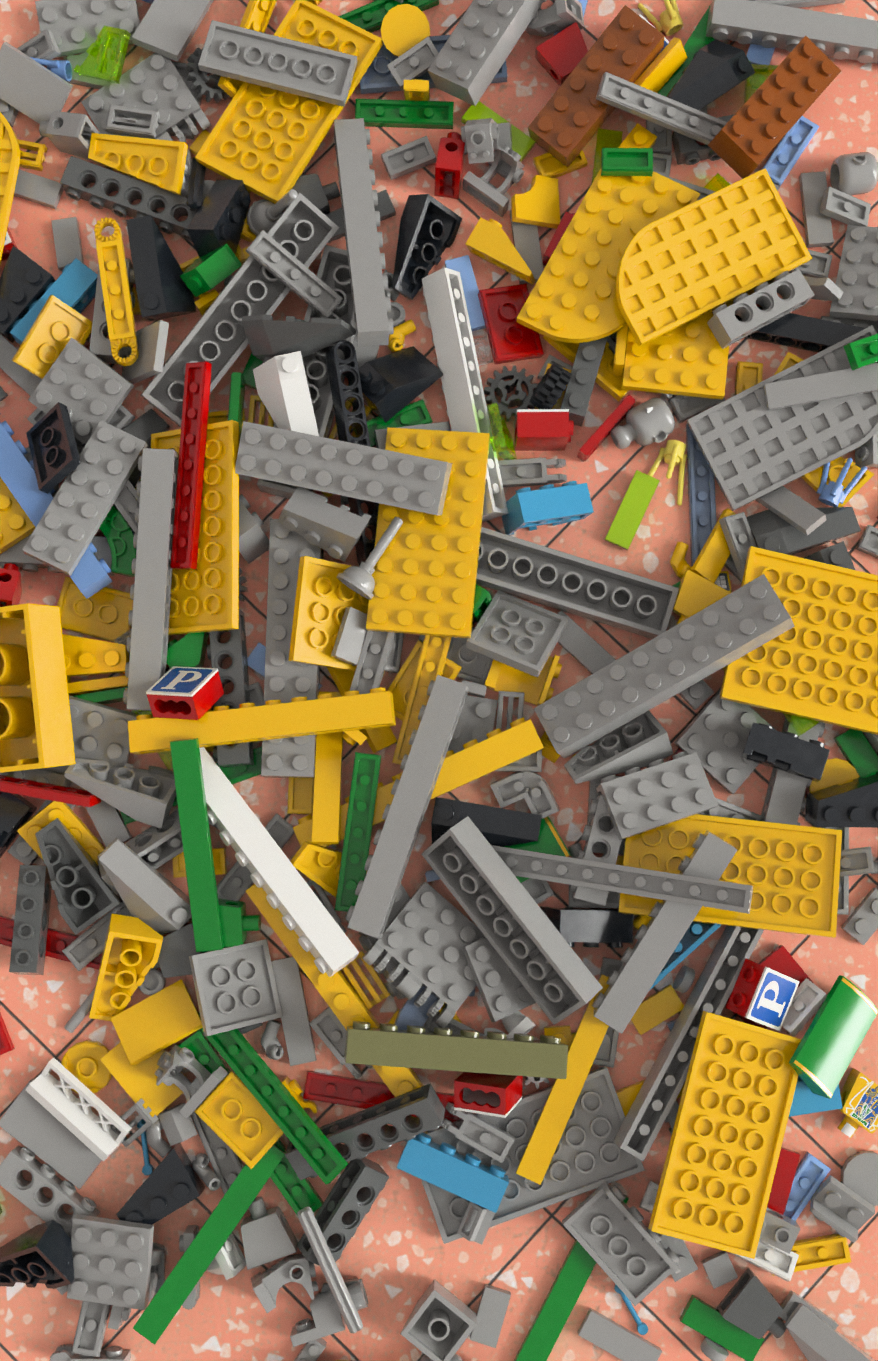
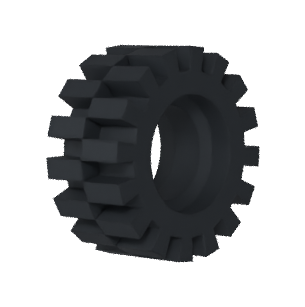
M553 363L538 383L529 402L539 409H552L567 387L566 385L569 383L572 374L556 363Z

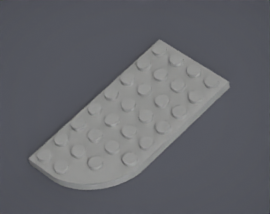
M873 325L686 421L732 511L859 448L878 431V391L768 411L763 385L766 383L851 368L843 346L877 334Z

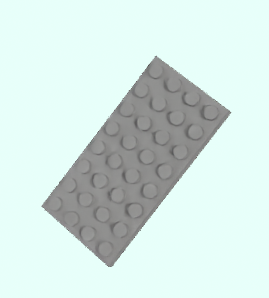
M607 1066L589 1072L541 1185L516 1174V1169L552 1086L523 1096L522 1100L506 1118L475 1114L515 1137L503 1163L455 1137V1134L443 1127H439L431 1132H424L432 1137L431 1141L439 1145L442 1142L450 1144L461 1155L472 1154L481 1160V1164L488 1167L496 1165L506 1171L505 1175H508L509 1184L490 1227L596 1189L605 1181L609 1184L645 1171L640 1159L613 1143L625 1119V1115ZM463 1119L452 1123L460 1127ZM422 1180L443 1243L446 1244L462 1238L457 1232L470 1201Z

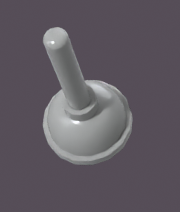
M294 189L289 190L276 204L262 199L254 202L247 213V224L250 230L256 236L262 230L267 233L283 211L298 197L297 191Z
M394 517L367 560L361 562L359 567L350 566L343 573H339L337 575L338 580L356 593L371 600L374 596L372 592L375 588V580L372 577L375 571L374 566L403 524L402 519Z

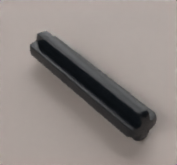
M193 157L191 162L186 202L191 211L199 209L202 204L206 167L197 162L195 157Z

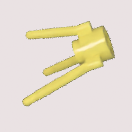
M663 0L666 10L660 14V21L642 3H639L638 8L659 32H664L666 36H671L682 29L683 21L679 14L676 0Z
M668 440L666 447L660 448L659 455L647 475L653 477L663 458H665L664 462L669 464L666 474L667 479L671 478L674 466L679 465L677 505L681 506L685 462L687 459V455L684 454L686 444L678 440Z

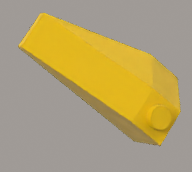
M111 914L89 1018L111 1021L113 1016L121 1013L130 1002L131 996L137 987L141 986L149 970L154 968L158 962L163 936L137 917Z

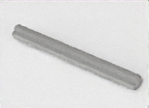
M307 1206L297 1212L298 1219L349 1332L356 1333L363 1328L362 1320L311 1207Z

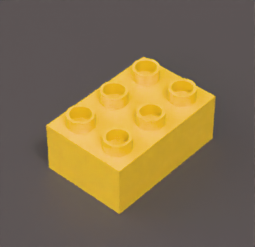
M29 603L0 607V773L76 764L60 607Z

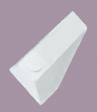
M301 351L274 356L253 369L258 396L277 427L319 436Z

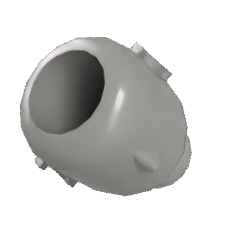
M859 152L837 157L833 161L830 170L832 188L851 196L872 191L878 182V162L875 156L870 152Z
M652 398L628 411L626 414V425H618L611 430L612 440L619 449L627 448L634 440L641 446H647L654 442L660 443L674 430V417L664 400Z

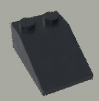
M414 346L368 361L359 368L363 401L386 423L442 377L443 373Z

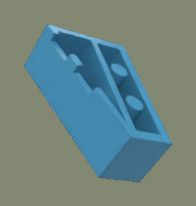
M570 481L562 484L561 487H554V484L541 486L539 490L531 491L530 487L517 490L516 494L506 501L508 514L501 517L505 534L514 535V532L520 528L528 527L529 531L537 530V526L552 524V526L582 520L594 511L587 483L577 484V481Z

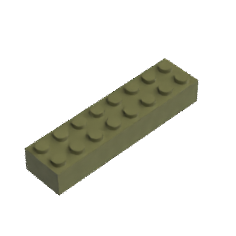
M353 1021V1026H347L345 1063L566 1079L568 1045L561 1043V1038H556V1036L540 1035V1040H534V1036L529 1034L514 1033L513 1038H507V1034L487 1031V1036H480V1032L468 1029H461L460 1034H452L453 1030H450V1028L434 1027V1032H425L423 1026L407 1025V1030H398L396 1024L380 1023V1028H371L369 1022Z

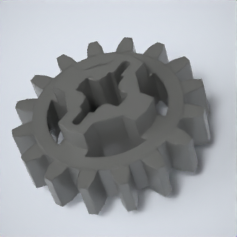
M198 47L187 59L189 63L184 69L190 72L185 77L187 81H192L193 83L190 89L198 90V98L205 95L206 102H210L212 98H214L216 103H219L222 98L227 100L230 96L218 86L221 76L199 70L198 63L202 50Z
M513 365L512 371H508L506 366H503L501 374L495 370L493 373L494 379H487V384L490 387H484V394L489 395L485 397L486 404L491 403L489 412L491 413L496 410L498 419L505 415L506 422L510 421L511 416L516 418L517 409L535 408L529 401L538 384H531L534 376L529 375L526 377V369L523 368L520 373L516 372L517 368L515 365ZM522 384L526 387L528 396L526 392L522 391ZM516 387L515 394H512L506 401L507 393H510ZM494 391L496 392V395L500 396L501 398L500 404L497 402L495 398Z

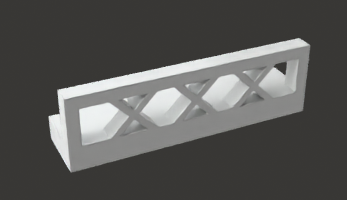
M55 1058L48 1062L42 1073L26 1088V1091L103 1162L120 1146L132 1129ZM51 1070L59 1075L60 1081L50 1074ZM71 1089H74L76 1092H78L80 1098H77L75 1095H73ZM91 1107H94L98 1111L99 1116L95 1115L92 1112ZM110 1124H113L121 1133L119 1135L111 1129Z

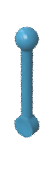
M144 1119L137 1123L138 1128H141L146 1123ZM146 1131L141 1134L144 1157L142 1173L148 1176L153 1172L154 1168L149 1162Z
M615 1284L614 1289L616 1293L621 1295L637 1323L638 1333L645 1335L648 1332L646 1323L640 1320L630 1300Z

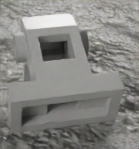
M555 0L554 4L547 9L542 10L540 6L525 31L530 35L545 37L562 31L577 22L581 30L585 28L582 4L578 0Z
M492 118L467 120L465 126L461 127L462 141L465 142V155L468 154L469 164L494 162V152L497 151L498 146L503 149L504 145H507L512 149L510 122L497 124Z
M504 145L503 149L498 146L497 151L494 152V162H488L491 167L482 177L479 178L472 172H467L463 178V190L503 217L508 210L509 199L504 195L513 183L517 184L521 180L525 172L522 170L525 165L519 161L521 156L507 145ZM496 173L505 178V181L499 188L489 183Z
M175 1045L170 1052L165 1051L157 1062L159 1068L154 1075L157 1076V1086L163 1082L167 1086L175 1084L182 1090L187 1103L179 1113L187 1119L227 1076L228 1072L220 1066L211 1074L195 1059L191 1050ZM184 1067L196 1076L192 1083L181 1073Z
M303 1254L288 1255L261 1274L259 1272L251 1278L253 1290L266 1313L276 1308L277 1293L283 1285L289 1282L301 1284L312 1300H314L313 1292L318 1291L317 1282H312L311 1280L312 1277H316L314 1263L307 1261ZM299 1268L298 1271L293 1272V1269Z

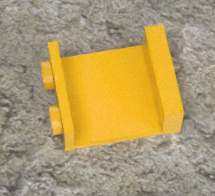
M549 656L538 678L493 659L485 685L487 689L496 692H523L525 702L539 706L552 697L554 688H551L550 684L553 678L558 679L562 664L558 663L560 656Z

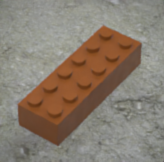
M625 5L528 126L530 138L568 168L616 108L596 99L602 75L608 72L635 83L664 49V35Z
M805 36L719 131L708 146L742 179L748 177L837 77L841 70Z

